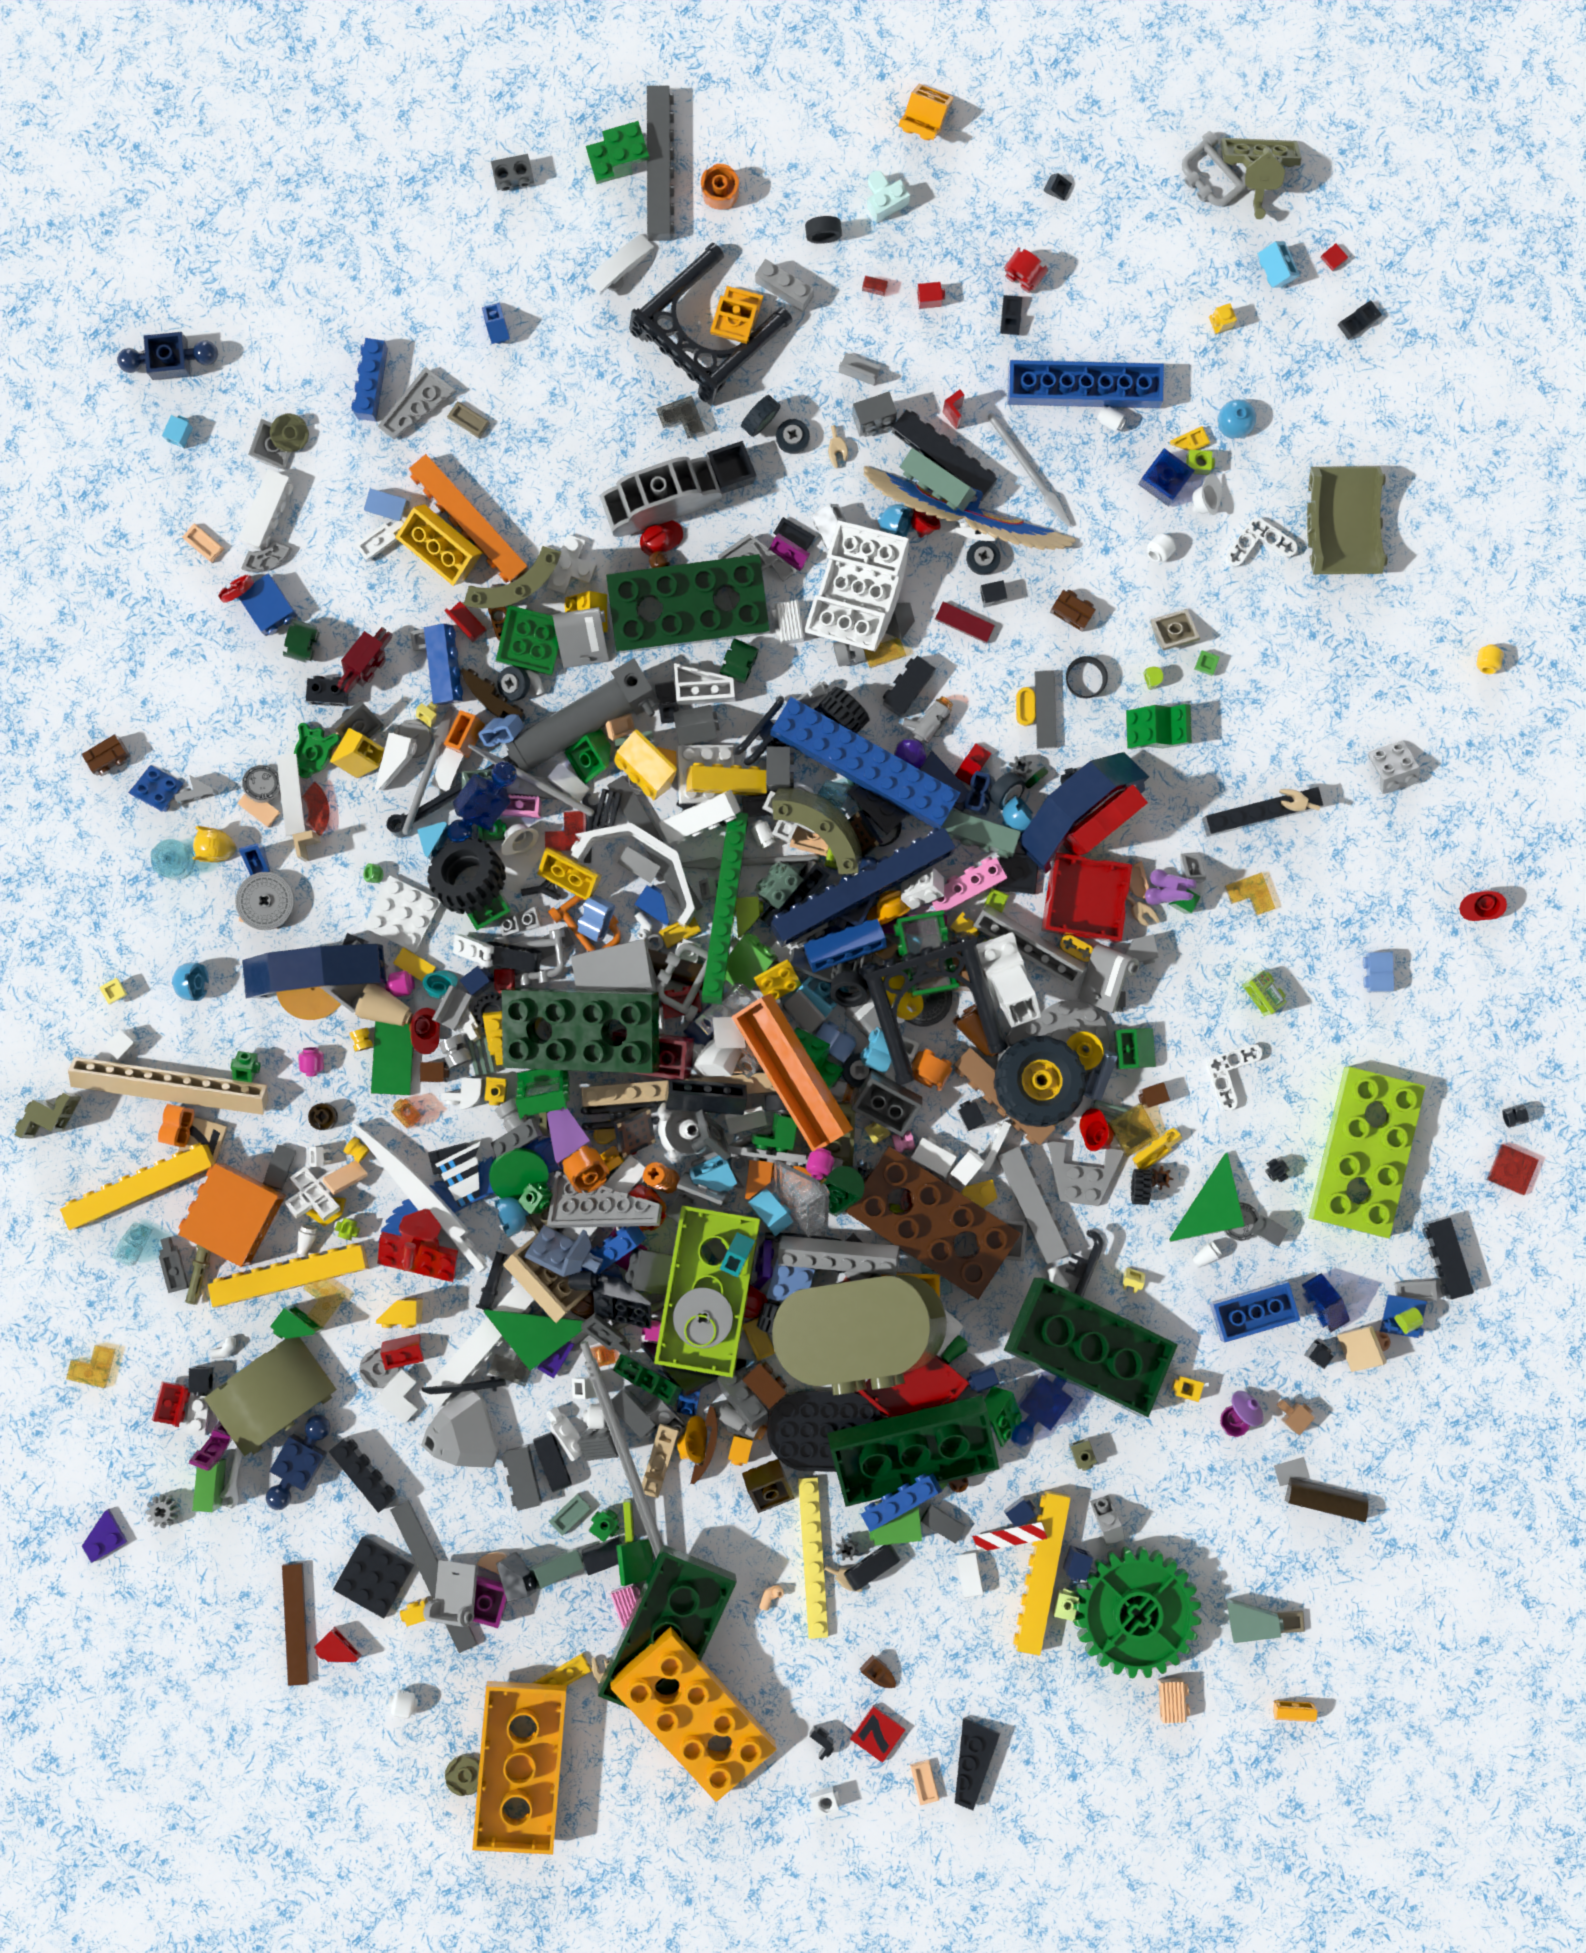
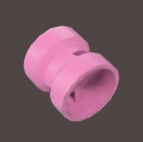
M906 1131L903 1137L898 1134L892 1135L893 1144L897 1152L903 1153L906 1149H916L911 1131Z

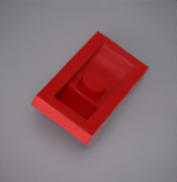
M975 743L955 773V776L970 786L973 774L976 771H981L992 753Z

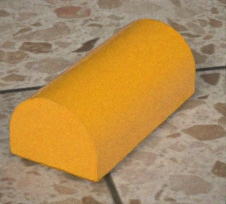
M1274 1701L1273 1714L1275 1720L1316 1722L1317 1709L1311 1702Z

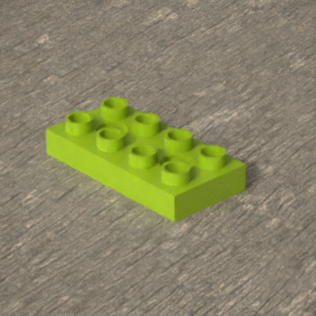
M1344 1067L1308 1219L1390 1239L1426 1086L1353 1067ZM1374 1101L1381 1103L1386 1110V1120L1377 1128L1372 1127L1365 1118L1367 1106L1374 1103ZM1356 1177L1362 1178L1367 1183L1369 1190L1367 1198L1358 1204L1352 1202L1347 1195V1186Z
M688 1206L681 1207L654 1364L734 1377L761 1219ZM737 1232L755 1240L740 1277L720 1270L723 1261L717 1263L718 1265L716 1266L708 1264V1261L702 1254L703 1245L711 1241L712 1238H719L726 1249H729ZM697 1288H710L718 1291L728 1300L733 1312V1323L729 1334L722 1342L709 1348L697 1347L709 1345L716 1336V1326L711 1318L709 1320L713 1324L714 1335L704 1345L694 1344L687 1336V1325L692 1319L696 1318V1315L687 1321L684 1328L685 1337L693 1346L684 1342L674 1327L673 1314L676 1304L684 1294ZM699 1313L697 1316L706 1318L708 1315L707 1313Z

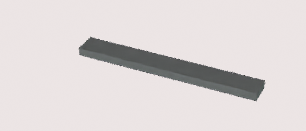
M621 776L607 785L609 790L622 793L619 806L629 823L636 825L663 842L625 777ZM641 842L652 861L660 866L659 872L684 912L686 900L673 862ZM688 883L695 909L698 911L703 906Z
M408 1500L390 1509L435 1601L439 1561ZM445 1624L459 1653L477 1645V1640L470 1626L460 1627Z

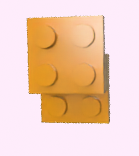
M919 83L911 92L905 114L900 119L898 127H901L906 133L919 134L920 138L924 140H934L942 129L948 108L952 105L954 97Z
M726 286L724 296L720 295L710 334L748 344L750 333L755 330L763 302V295Z

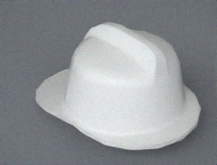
M1214 474L1207 475L1203 485L1193 492V512L1201 514L1210 513L1211 515L1217 513L1222 498V487L1219 479Z
M520 823L511 826L505 831L506 839L501 846V852L504 855H511L530 850L538 841V831Z

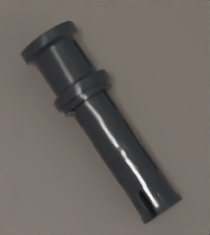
M495 1252L486 1285L481 1288L482 1294L479 1304H476L475 1307L482 1310H493L492 1305L495 1296H498L496 1289L508 1254Z

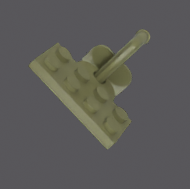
M1221 138L1220 146L1224 163L1230 165L1243 163L1247 168L1245 184L1248 188L1255 189L1253 200L1254 216L1256 219H1263L1266 215V211L1262 207L1264 191L1276 190L1282 186L1285 176L1283 165L1293 167L1295 165L1300 166L1302 158L1298 142L1290 140Z

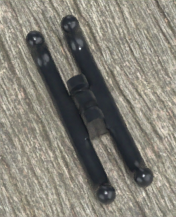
M779 695L776 697V702L745 740L733 749L734 755H740L755 739L763 740L754 753L744 759L745 765L749 766L757 761L775 739V737L771 736V729L774 725L771 719L784 704L785 699L783 696Z
M653 1101L582 1107L580 1112L583 1115L610 1113V1121L583 1123L581 1128L583 1130L614 1129V1121L629 1115L631 1111H638L645 1107H648L650 1110L657 1109L658 1103ZM652 1117L653 1125L659 1123L658 1117Z
M1087 1230L1086 1235L1094 1241V1246L1088 1260L1072 1254L1071 1258L1078 1260L1077 1263L1068 1262V1265L1075 1267L1074 1271L1069 1268L1065 1269V1272L1080 1278L1074 1293L1081 1297L1084 1296L1104 1245L1103 1238L1094 1230Z

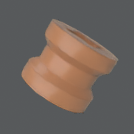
M1375 1331L1382 1351H1386L1391 1343L1389 1336L1384 1332Z

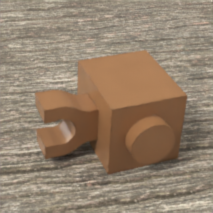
M1282 1399L1277 1403V1406L1286 1413L1281 1421L1299 1436L1315 1419L1311 1414L1313 1411L1304 1403L1300 1405L1296 1402L1293 1407Z

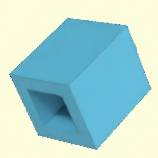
M171 415L162 437L169 443L185 448L193 427L187 418L180 415L178 417Z

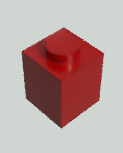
M941 282L918 284L917 297L919 309L942 306V300H945V288H941Z

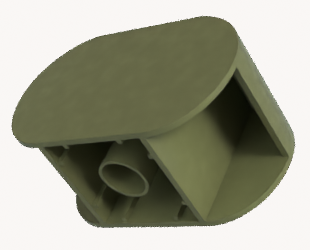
M911 1275L882 1276L806 1288L792 1293L782 1302L776 1313L772 1338L779 1362L792 1377L812 1386L832 1384L833 1395H840L867 1389L865 1379H871L872 1389L904 1384V1373L925 1366L938 1354L946 1336L947 1321L941 1299L926 1281Z

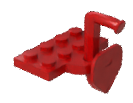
M423 1209L402 1218L399 1225L401 1236L386 1232L381 1233L377 1264L453 1282L456 1274L458 1250L439 1246L437 1238L441 1230V1224L429 1209Z

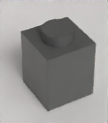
M1260 1215L1252 1233L1279 1247L1288 1229Z

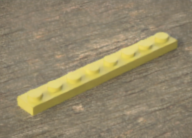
M818 1476L798 1478L808 1638H828Z

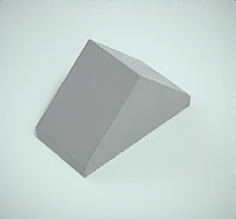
M1200 853L1181 854L1182 877L1193 879L1197 883L1204 882L1206 880V873Z

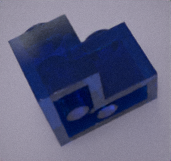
M1322 1273L1302 1284L1304 1290L1302 1296L1308 1304H1313L1312 1308L1318 1316L1317 1321L1322 1328L1326 1327L1331 1333L1350 1322L1342 1297Z

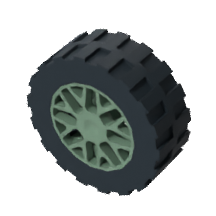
M769 394L766 395L746 415L741 423V427L751 437L758 435L776 416L781 405Z

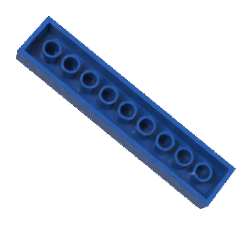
M793 697L789 698L771 729V736L933 828L941 829L960 795V792Z

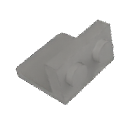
M1398 741L1368 753L1370 761L1380 776V790L1382 794L1394 792L1397 789L1419 782L1420 766L1404 741Z

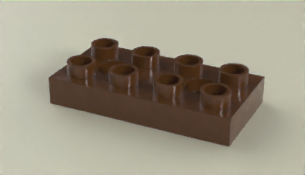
M887 1146L864 1181L865 1188L862 1198L845 1210L847 1214L894 1245L900 1246V1249L977 1300H979L1021 1235L1020 1232L890 1146ZM903 1187L910 1191L912 1206L908 1211L896 1214L890 1211L887 1197L892 1190L902 1189ZM968 1231L973 1232L977 1240L978 1248L976 1252L969 1256H958L955 1253L956 1250L953 1242L955 1237L961 1233H968Z

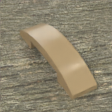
M661 1423L659 1425L642 1482L645 1495L655 1498L659 1497L679 1431L677 1428Z

